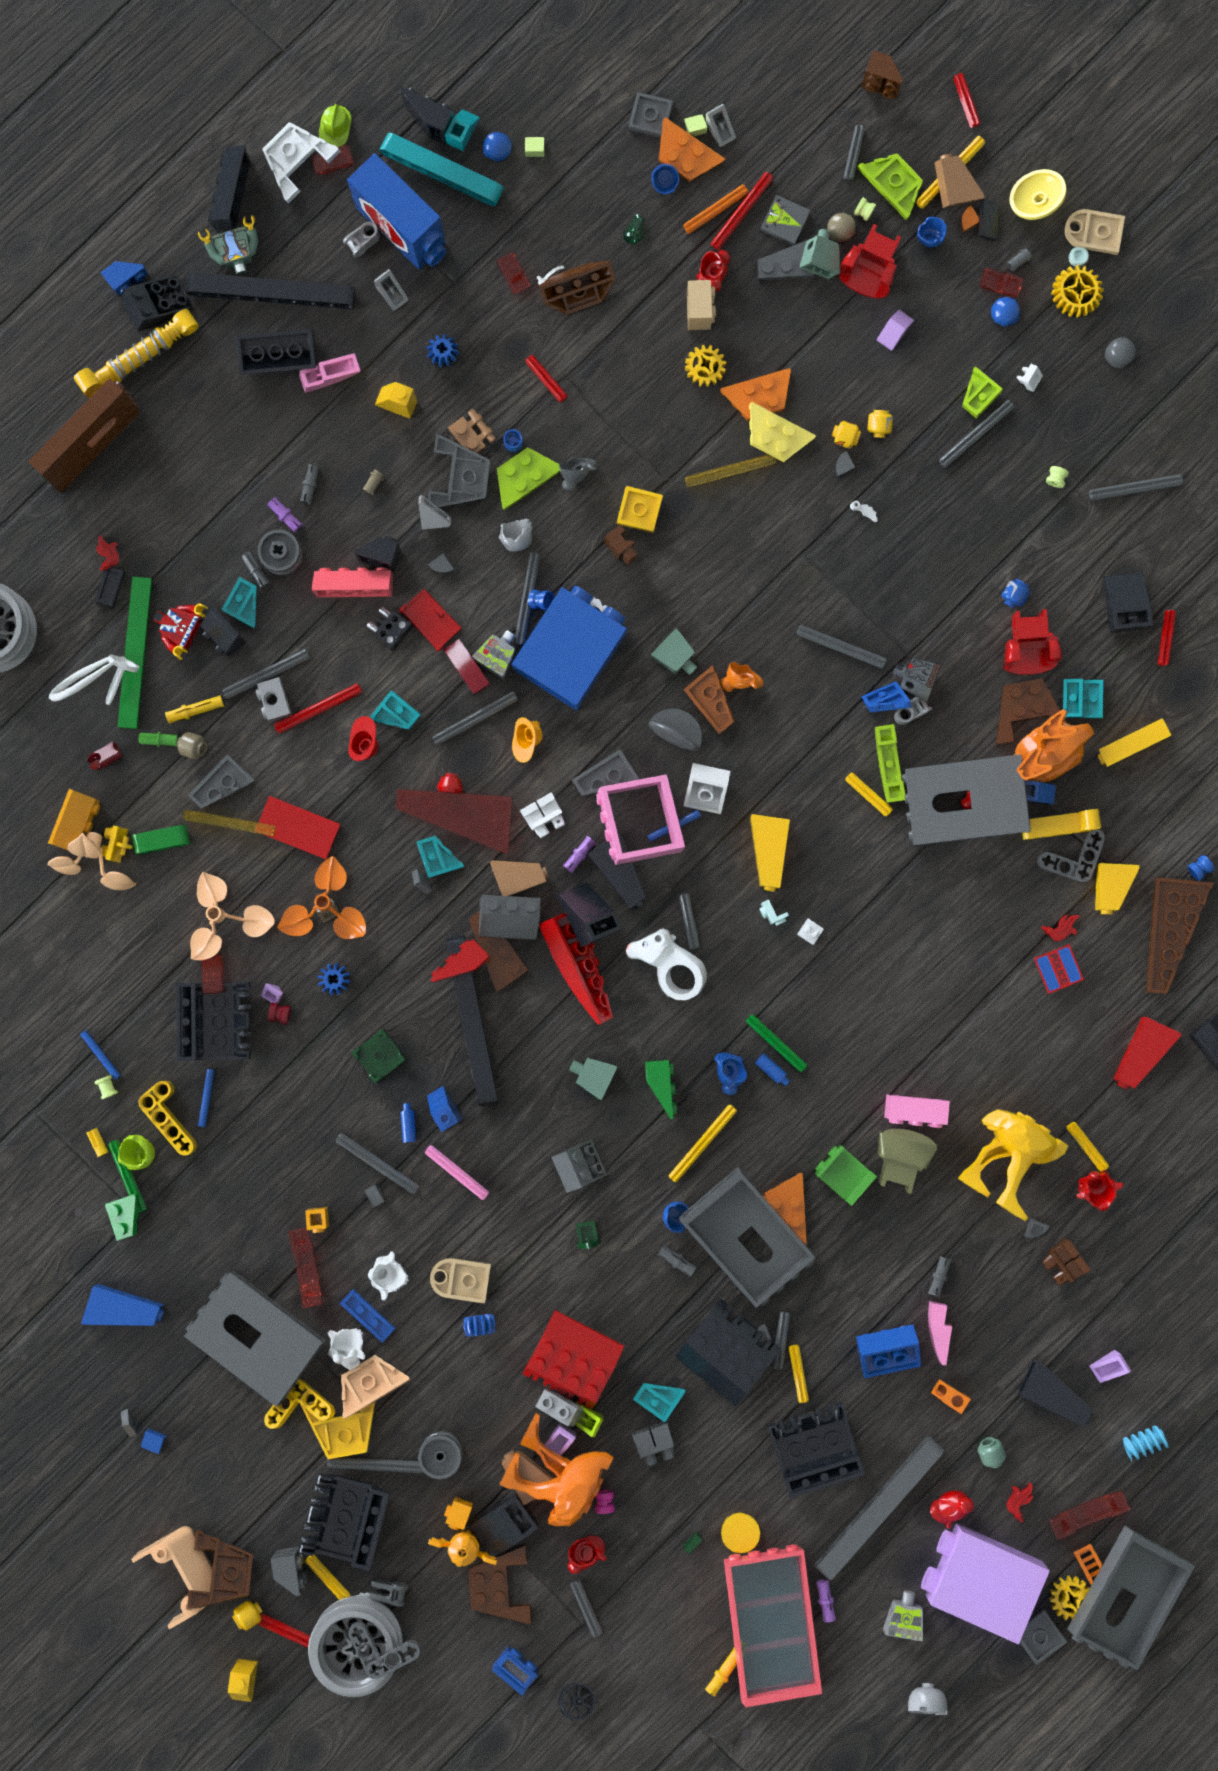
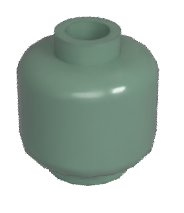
M988 1437L980 1442L978 1453L982 1463L987 1467H1000L1006 1459V1453L1001 1441Z

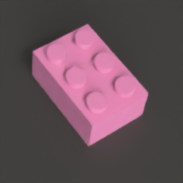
M886 1094L884 1117L889 1119V1122L903 1124L904 1120L908 1121V1124L923 1126L924 1122L928 1123L930 1127L942 1128V1124L948 1125L950 1101Z

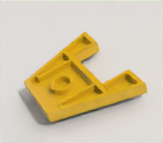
M315 1401L307 1403L311 1406L314 1404ZM376 1401L362 1409L361 1413L354 1414L346 1420L343 1416L329 1421L319 1420L301 1405L327 1459L368 1452Z

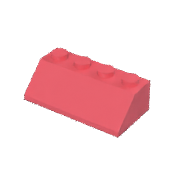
M321 568L319 571H314L312 591L317 598L393 597V574L388 568H376V571H369L368 568H358L357 571H350L349 568H339L338 571Z

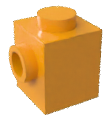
M328 1207L306 1210L307 1230L319 1233L324 1232V1229L329 1227Z
M455 1497L452 1506L448 1505L444 1514L447 1517L445 1523L449 1524L448 1527L454 1530H464L473 1503Z

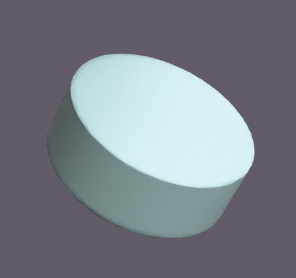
M1082 247L1073 248L1069 254V262L1073 266L1078 265L1081 267L1085 265L1089 258L1088 251Z

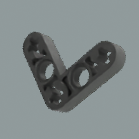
M1099 829L1091 830L1087 833L1077 862L1045 852L1039 855L1037 859L1038 866L1043 870L1080 883L1087 882L1091 879L1105 840L1104 833ZM1097 833V837L1100 838V840L1096 841L1093 847H1087V844L1092 845L1093 838H1091V835H1095ZM1086 851L1093 852L1094 859L1092 861L1085 860L1084 853ZM1048 856L1049 861L1056 862V859H1058L1059 861L1056 863V865L1047 864L1045 866L1044 861H1042V858H1046ZM1062 862H1066L1070 866V870L1067 873H1063L1060 870ZM1081 862L1086 865H1091V868L1086 867L1085 873L1087 874V877H1083L1082 879L1080 878L1081 875L1078 874V871H1082L1085 865H1081Z
M355 1622L349 1629V1638L367 1675L372 1679H378L416 1660L420 1655L421 1647L415 1640H409L380 1655L364 1623ZM356 1627H357L358 1630H361V1629L363 1630L362 1633H361V1637H362V1639H363L364 1641H362L359 1645H358V1642H360V1637H359V1635H358V1634H355V1635L353 1634ZM364 1645H369L372 1648V1653L368 1656L361 1652V1648ZM408 1646L416 1648L414 1655L411 1652L407 1653L404 1656L405 1660H403L402 1654L408 1651ZM392 1654L397 1655L399 1658V1662L395 1665L388 1662V1657ZM381 1659H384L385 1665L379 1668L378 1673L371 1671L372 1664H375L377 1667L382 1664L383 1661Z

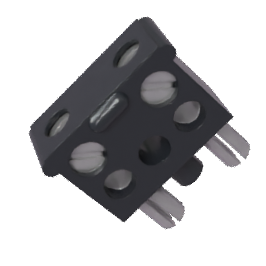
M381 607L379 612L386 617V620L379 617L377 623L381 625L380 627L372 621L369 622L371 625L367 624V627L375 632L374 635L387 645L390 651H394L413 628V625L396 612H390L386 608Z

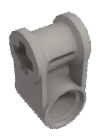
M365 222L355 231L348 234L344 238L343 243L349 246L353 252L352 255L356 258L379 241L380 233L373 222ZM369 230L375 231L373 235L366 236Z
M916 696L910 700L912 707L898 709L894 714V719L897 724L906 725L930 712L932 707H929L926 701ZM901 711L907 712V720L900 717Z

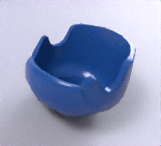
M502 132L489 134L482 145L484 156L495 162L505 160L510 155L512 149L510 138Z
M666 163L658 165L651 175L654 189L658 193L665 195L673 193L680 181L678 170L673 165Z
M928 217L922 225H919L917 239L928 248L937 247L945 240L947 225L944 220L938 217Z
M1010 297L1000 298L995 301L991 308V317L995 323L1003 327L1016 324L1020 318V306L1016 300Z
M683 1202L670 1203L663 1212L662 1218L665 1226L674 1233L684 1232L685 1226L680 1222L679 1216L688 1210L689 1207Z

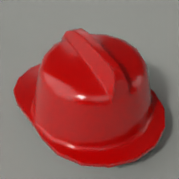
M363 716L358 718L352 725L348 752L355 761L370 760L377 753L379 743L376 738L375 722L370 717Z

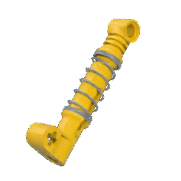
M183 309L176 313L172 318L173 323L168 322L170 325L165 324V328L157 327L152 330L153 332H150L151 338L149 336L146 338L141 337V342L138 344L133 343V347L129 350L124 349L122 355H116V359L107 361L106 366L93 373L90 368L79 371L74 376V380L85 396L90 399L109 378L114 383L116 381H124L127 378V374L130 372L135 373L136 368L139 366L144 367L143 363L148 360L152 361V357L157 354L161 355L160 348L167 351L174 343L173 340L177 341V337L181 338V334L188 336L194 333L199 325L189 310Z

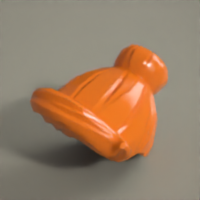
M735 662L729 664L727 676L720 681L723 690L726 692H731L734 688L744 689L753 687L757 689L763 686L761 677L752 671L748 665H739Z

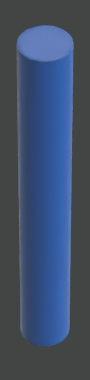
M699 810L678 819L680 827L701 817ZM665 826L647 835L649 841L652 842L668 834V827Z
M87 1030L83 1031L80 1034L114 1080L118 1079L121 1076Z
M207 1069L198 1122L200 1127H206L214 1069Z

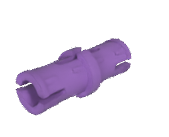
M276 497L267 504L279 516L278 519L281 522L284 521L294 533L297 532V528L300 529L303 524L296 519L291 510L286 508Z
M586 836L580 846L572 851L573 854L563 864V867L573 873L579 863L586 859L588 852L596 845L595 841H591L592 839Z
M819 1580L816 1584L819 1592L818 1603L822 1608L823 1621L833 1622L836 1620L829 1580Z

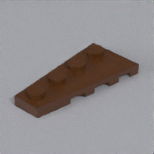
M479 912L469 918L478 944L491 956L486 962V966L495 990L498 992L526 973L528 969L506 938L479 937Z

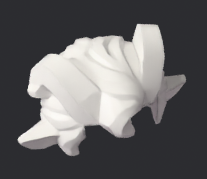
M390 1252L387 1256L378 1257L374 1267L368 1274L372 1286L380 1291L382 1300L387 1299L388 1292L397 1291V1289H400L409 1281L408 1275L403 1270L401 1264L395 1261V1254L393 1252Z
M357 1328L350 1330L342 1329L338 1333L330 1330L327 1333L331 1339V1348L328 1351V1355L333 1358L335 1363L341 1364L349 1370H354L360 1364L359 1358L365 1359V1354L362 1352L363 1332Z

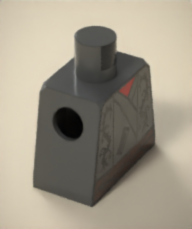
M911 658L908 667L897 663L893 674L903 677L901 689L924 701H928L942 665Z

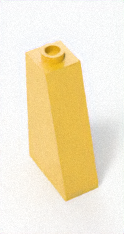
M1162 718L1099 749L1100 754L1097 756L1101 764L1106 763L1108 767L1172 735Z
M751 814L750 823L759 884L761 887H764L765 891L775 892V889H779L781 886L790 820Z

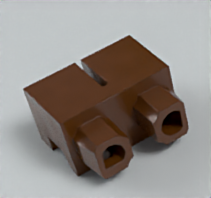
M619 525L605 536L604 543L618 560L622 558L629 565L637 559L636 556L638 554L633 549L634 542L631 540L626 541L623 538L625 530Z
M1067 1238L1047 1252L1049 1255L1042 1261L1048 1271L1055 1266L1059 1268L1060 1271L1052 1276L1059 1286L1068 1281L1072 1283L1082 1274L1085 1275L1091 1271Z

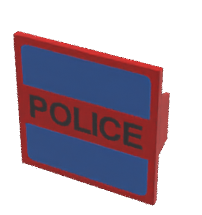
M1070 944L1034 958L1048 994L1084 980Z

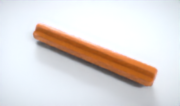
M739 186L683 225L684 230L688 234L692 233L748 195L746 186Z

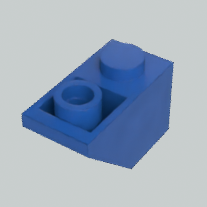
M115 261L103 270L101 274L115 293L120 296L124 293L126 287L143 281L148 272L142 264Z
M1025 781L1028 802L1054 804L1056 785Z

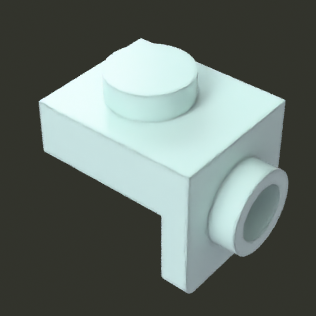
M769 900L762 902V907L759 908L763 918H768L770 925L775 923L777 926L786 922L785 917L789 916L788 912L777 917Z

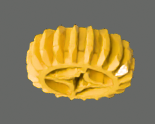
M1078 265L1075 266L1074 270L1070 266L1067 272L1063 270L1060 273L1061 276L1056 277V282L1052 285L1054 290H1052L1051 295L1055 296L1053 302H1059L1056 306L1057 309L1063 308L1062 314L1068 311L1069 317L1073 313H1075L1077 318L1080 317L1081 313L1085 317L1088 312L1092 313L1095 310L1094 307L1097 308L1099 306V301L1103 298L1101 293H1103L1104 288L1100 287L1102 281H1096L1099 276L1092 275L1093 269L1087 272L1086 266L1082 270H1080ZM1074 279L1072 286L1063 288L1065 282ZM1077 289L1081 293L1077 294L1074 290ZM1091 295L1089 302L1081 304L1083 297Z

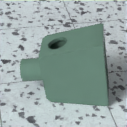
M820 229L818 236L806 242L800 268L830 279L840 274L839 245L829 240V230Z
M676 628L651 654V658L674 674L683 669L691 675L698 668L690 660L695 654L694 650Z
M587 1058L584 1065L573 1060L569 1071L579 1075L576 1081L578 1085L602 1100L617 1066Z

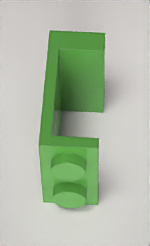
M834 1146L828 1153L830 1157L825 1162L822 1160L815 1168L817 1170L815 1175L852 1206L877 1176L852 1156L843 1146Z

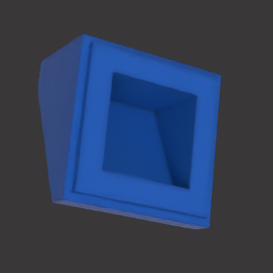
M148 1428L141 1447L159 1454L166 1435Z

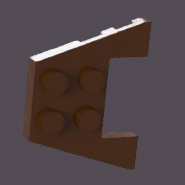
M1042 678L1003 686L996 745L1014 742L1011 722L1049 716L1050 718L1060 711Z
M197 1530L194 1550L214 1552L210 1591L189 1590L186 1610L247 1597L250 1588L253 1554L231 1544L228 1545L219 1541L218 1538L208 1536L204 1532Z
M521 1545L514 1550H509L497 1556L496 1565L483 1561L469 1567L472 1610L531 1624L530 1604L509 1605L507 1566L527 1564L526 1545Z

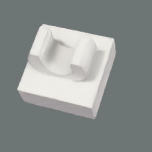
M1031 364L1029 368H1022L1025 373L1024 377L1018 376L1017 378L1020 383L1025 385L1027 390L1034 392L1043 375L1038 366Z
M807 919L797 935L814 945L824 929L810 919Z

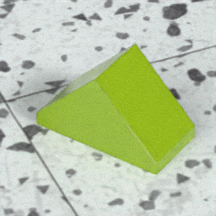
M576 1402L577 1405L584 1409L575 1425L591 1437H595L603 1421V1415Z

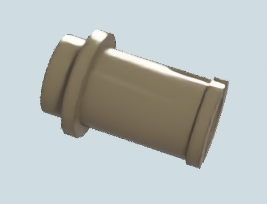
M375 469L373 472H370L371 476L363 487V490L371 495L374 494L379 483L384 480V475Z

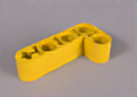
M1091 809L1078 813L1030 819L1031 833H1023L1022 836L1023 840L1098 830L1101 828L1099 810Z
M160 1081L140 1097L139 1106L180 1155L192 1154L197 1148L195 1139L164 1104L173 1095L174 1085L170 1081ZM163 1084L168 1087L166 1095L160 1092V1087ZM147 1097L153 1099L152 1107L146 1106L145 1100ZM159 1112L165 1113L166 1119L164 1122L158 1120ZM172 1126L178 1129V1135L176 1137H173L170 1134V1129ZM184 1143H189V1144H190V1145L188 1146L189 1149H187V1150H184V1149H183V1147L185 1146Z

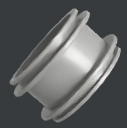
M0 584V609H4V614L0 616V673L20 665L31 653L37 637V623L33 610L26 600L9 587ZM14 611L15 616L9 618L10 613ZM14 623L16 625L15 630L9 632V626ZM7 641L8 645L1 649L2 642Z
M350 1596L334 1602L321 1614L309 1640L308 1655L315 1676L327 1689L342 1696L361 1697L383 1687L392 1677L394 1671L378 1679H372L367 1675L363 1665L356 1663V1659L359 1657L355 1648L352 1647L353 1644L348 1635L351 1627L349 1620L355 1618L363 1623V1619L368 1621L366 1624L367 1629L371 1625L377 1628L376 1633H371L370 1631L369 1633L375 1645L379 1646L381 1650L379 1652L380 1655L401 1645L403 1640L399 1622L387 1606L380 1601L371 1600L369 1597ZM342 1620L345 1626L339 1625L337 1622ZM356 1627L353 1634H358V1635H359V1637H360V1642H358V1645H359L362 1641H364V1640L361 1638V1633H362L363 1630H362V1629H361V1630H358L357 1627ZM340 1631L344 1637L339 1639L334 1633ZM384 1636L385 1641L376 1638ZM326 1645H337L336 1649L326 1651ZM364 1645L361 1648V1652L364 1655L368 1656L372 1653L369 1645ZM340 1651L347 1655V1657L340 1658L337 1652ZM392 1654L388 1657L390 1664L395 1665L398 1663L399 1658L397 1655ZM381 1659L383 1661L381 1665H379L376 1669H373L372 1667L371 1671H376V1673H378L379 1668L385 1665L384 1659ZM347 1662L351 1664L350 1673L343 1671Z

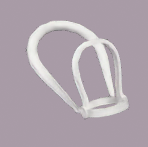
M109 655V657L84 667L64 679L51 691L49 699L56 702L77 693L111 666L115 665L118 668L106 697V704L110 705L124 671L138 672L139 666L123 656ZM108 661L110 662V663H108L107 665H105V666H103L102 668H100L99 670H97V671H95L94 673L90 674V675L87 676L86 678L82 679L81 681H79V682L76 683L75 685H73V686H71L70 688L64 690L65 688H67L69 685H71L72 683H74V682L77 681L78 679L84 677L85 675H87V674H89L90 672L94 671L95 669H97L98 667H100V666H102L103 664L107 663Z

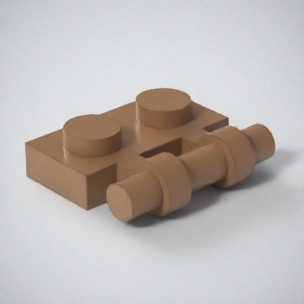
M472 409L468 412L472 418L469 422L464 417H461L450 425L448 429L461 446L479 454L486 448L482 441L487 438L490 443H493L496 438L492 434V429L483 422V417ZM476 425L482 432L479 435L472 429Z

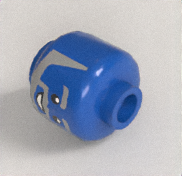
M1018 579L1009 581L1002 593V598L1006 600L1004 604L1013 609L1015 606L1022 607L1030 595L1029 585Z

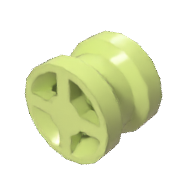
M863 197L854 215H860L863 217V220L868 221L876 204L867 202V199Z
M1052 466L1046 483L1053 487L1063 488L1065 485L1064 480L1069 472L1064 468Z

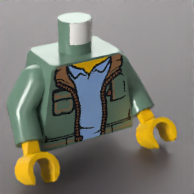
M252 215V223H247L244 216L243 224L245 226L211 236L212 240L209 239L210 233L207 229H205L207 232V237L202 238L198 232L199 238L205 242L204 246L210 257L218 264L225 265L227 269L235 268L236 275L238 276L247 273L245 264L252 262V256L255 255L258 246L256 228L253 227L255 218Z

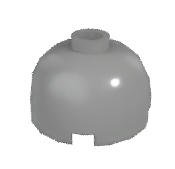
M922 1683V1687L916 1688L911 1692L908 1701V1712L947 1715V1699L941 1690L934 1688V1684Z

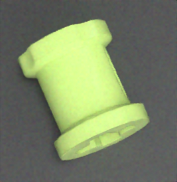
M111 1075L95 1081V1084L99 1086L102 1100L118 1093L112 1084Z

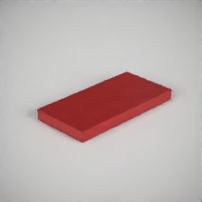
M269 796L255 832L327 860L341 824Z

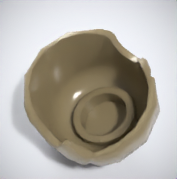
M838 213L832 216L827 224V230L830 231L829 236L836 242L849 241L856 233V223L851 215Z

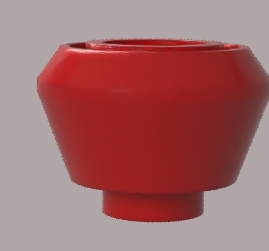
M446 773L445 776L441 777L437 785L439 792L460 794L463 791L461 779L457 778V774Z

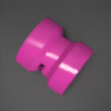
M599 1490L596 1497H594L597 1500L595 1513H613L614 1504L612 1499L614 1498V1491Z

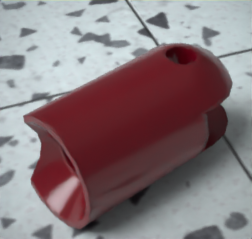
M113 741L89 755L87 762L91 763V769L100 770L120 759L123 755L117 744Z

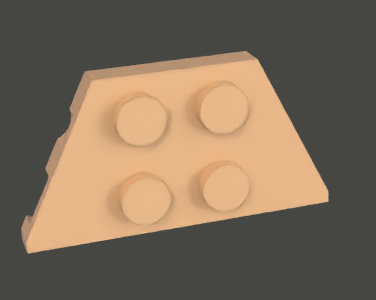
M372 1356L359 1364L354 1370H349L341 1375L343 1418L346 1420L410 1381V1378L378 1356Z

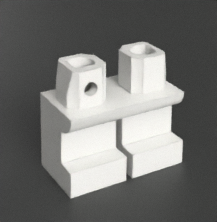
M552 792L537 800L545 817H543L535 802L520 810L532 831H535L540 838L549 834L545 824L550 821L556 829L565 825L561 816L562 811Z

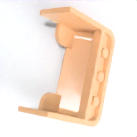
M183 1526L140 1550L131 1559L134 1563L150 1553L158 1563H166L172 1559L188 1590L210 1591L213 1565L205 1551L194 1550L195 1533L188 1526ZM187 1595L181 1602L182 1613L171 1620L168 1628H173L205 1607L186 1610Z

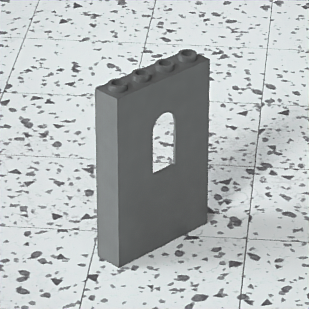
M1019 754L905 769V774H902L904 785H907L908 792L905 793V803L909 804L910 812H907V821L911 823L912 831H909L910 842H913L914 846L1031 833L1026 783L1017 771V768L1023 762V756ZM970 790L972 809L940 813L933 808V799L938 794Z
M739 1167L679 1216L680 1222L756 1308L759 1305H765L773 1293H779L785 1287L784 1284L786 1282L796 1279L800 1274L799 1272L804 1267H810L816 1258L814 1252ZM751 1226L773 1251L772 1258L768 1262H758L737 1239Z
M235 1271L229 1274L226 1273L220 1280L222 1284L218 1290L214 1289L209 1295L210 1301L208 1304L203 1305L197 1312L199 1316L195 1322L191 1321L186 1327L187 1333L184 1337L277 1407L282 1404L326 1340ZM236 1314L262 1333L251 1349L226 1331L224 1321L227 1316Z
M1124 1526L1067 1630L1073 1634L1072 1638L1078 1643L1083 1644V1642H1086L1087 1646L1098 1653L1100 1650L1104 1652L1103 1655L1112 1661L1114 1659L1119 1660L1118 1663L1127 1669L1132 1667L1138 1670L1195 1566L1183 1557ZM1123 1587L1136 1596L1121 1623L1116 1626H1110L1106 1621V1615Z

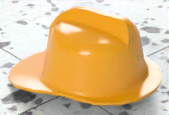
M523 717L517 720L512 750L519 762L525 763L532 758L534 747L542 741L543 736L540 722L529 721Z

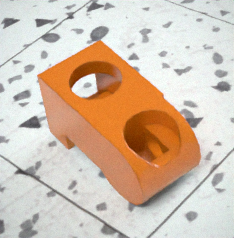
M940 1379L931 1391L933 1395L960 1414H962L971 1400L970 1397Z

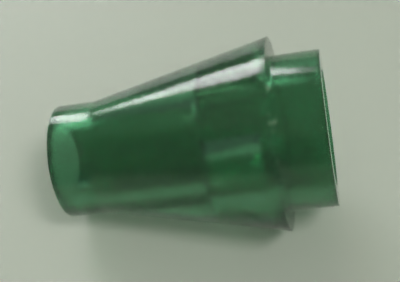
M635 215L623 232V239L627 243L636 245L641 240L645 221L643 216Z

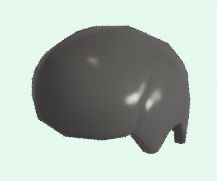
M1125 337L1116 338L1105 350L1107 363L1115 368H1124L1133 361L1136 355L1134 343Z

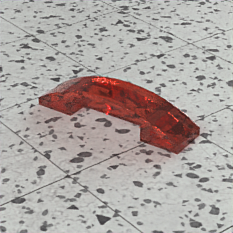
M305 1227L288 1231L300 1284L299 1291L302 1307L307 1308L321 1305V1287L309 1230Z
M1119 1491L1082 1503L1059 1514L1049 1522L1057 1540L1076 1533L1075 1530L1109 1516L1115 1517L1129 1511L1130 1508L1123 1492Z

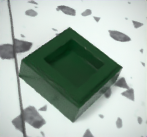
M697 1531L683 1545L684 1550L688 1554H691L702 1542V1536Z

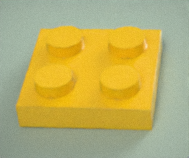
M626 486L617 524L653 533L663 495Z

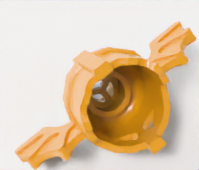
M467 1529L466 1531L457 1532L451 1541L434 1537L429 1539V1545L439 1548L448 1547V1555L457 1567L467 1566L473 1563L477 1557H480L484 1562L493 1565L497 1564L496 1557L490 1556L486 1551H479V1541L471 1530Z

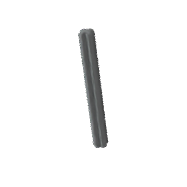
M1009 400L1005 401L942 456L939 463L944 468L951 464L1014 408L1013 403Z
M1178 474L1092 489L1089 491V498L1093 501L1179 486L1183 483L1182 475Z
M530 553L514 640V643L519 646H524L531 610L528 604V596L535 588L540 554Z
M800 625L796 633L798 636L879 668H884L887 659L806 626Z
M306 649L299 651L224 688L222 693L226 699H229L256 686L258 683L264 682L310 659V655Z
M515 692L503 696L432 737L436 745H440L517 702L518 698Z
M341 1133L337 1137L336 1143L411 1194L416 1193L419 1186L346 1135Z
M349 1457L327 1460L328 1468L423 1473L419 1461Z

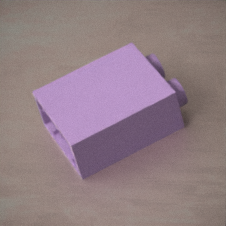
M958 1523L955 1524L952 1532L944 1530L937 1545V1552L942 1554L937 1569L931 1566L928 1567L921 1584V1589L927 1591L926 1597L931 1606L1019 1644L1050 1570L1043 1561Z

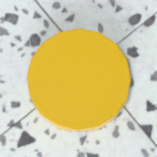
M739 1512L726 1518L722 1525L721 1535L728 1549L736 1553H745L755 1548L759 1542L760 1530L758 1523L752 1516Z

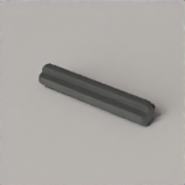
M856 125L844 172L845 180L851 181L854 178L865 131L863 125Z
M688 893L681 894L679 899L690 950L698 949L700 944L690 896Z
M780 1311L775 1344L781 1350L772 1362V1367L778 1370L783 1368L790 1313L786 1311Z
M576 1580L571 1583V1588L592 1636L597 1637L602 1634V1629L581 1581Z

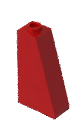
M1142 1017L1113 1080L1118 1082V1086L1126 1090L1129 1087L1136 1088L1180 1038L1181 1033L1148 1017Z

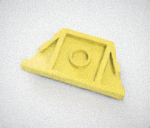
M753 402L749 405L751 416L749 421L751 430L750 445L782 462L789 459L816 436Z

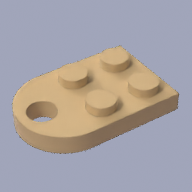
M1088 209L1078 210L1068 218L1065 224L1066 239L1074 247L1118 255L1125 216ZM1076 223L1080 230L1077 232L1072 231L1070 224Z
M455 1258L443 1259L431 1271V1286L438 1295L445 1298L485 1303L491 1264ZM442 1271L445 1273L446 1278L443 1282H438L435 1279L436 1272Z

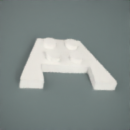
M290 122L263 148L278 186L288 203L301 192L288 177L315 150L328 163L341 152L338 147L311 135Z

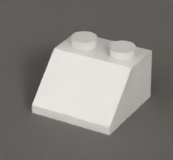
M693 763L684 807L721 814L730 771Z

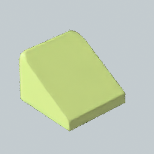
M702 114L684 119L687 133L697 136L707 133V125Z
M525 137V157H544V137Z

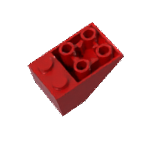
M467 939L460 946L462 950L457 955L451 954L445 960L447 964L443 968L439 966L431 974L433 978L430 980L436 983L477 971L491 956L474 939L471 941Z

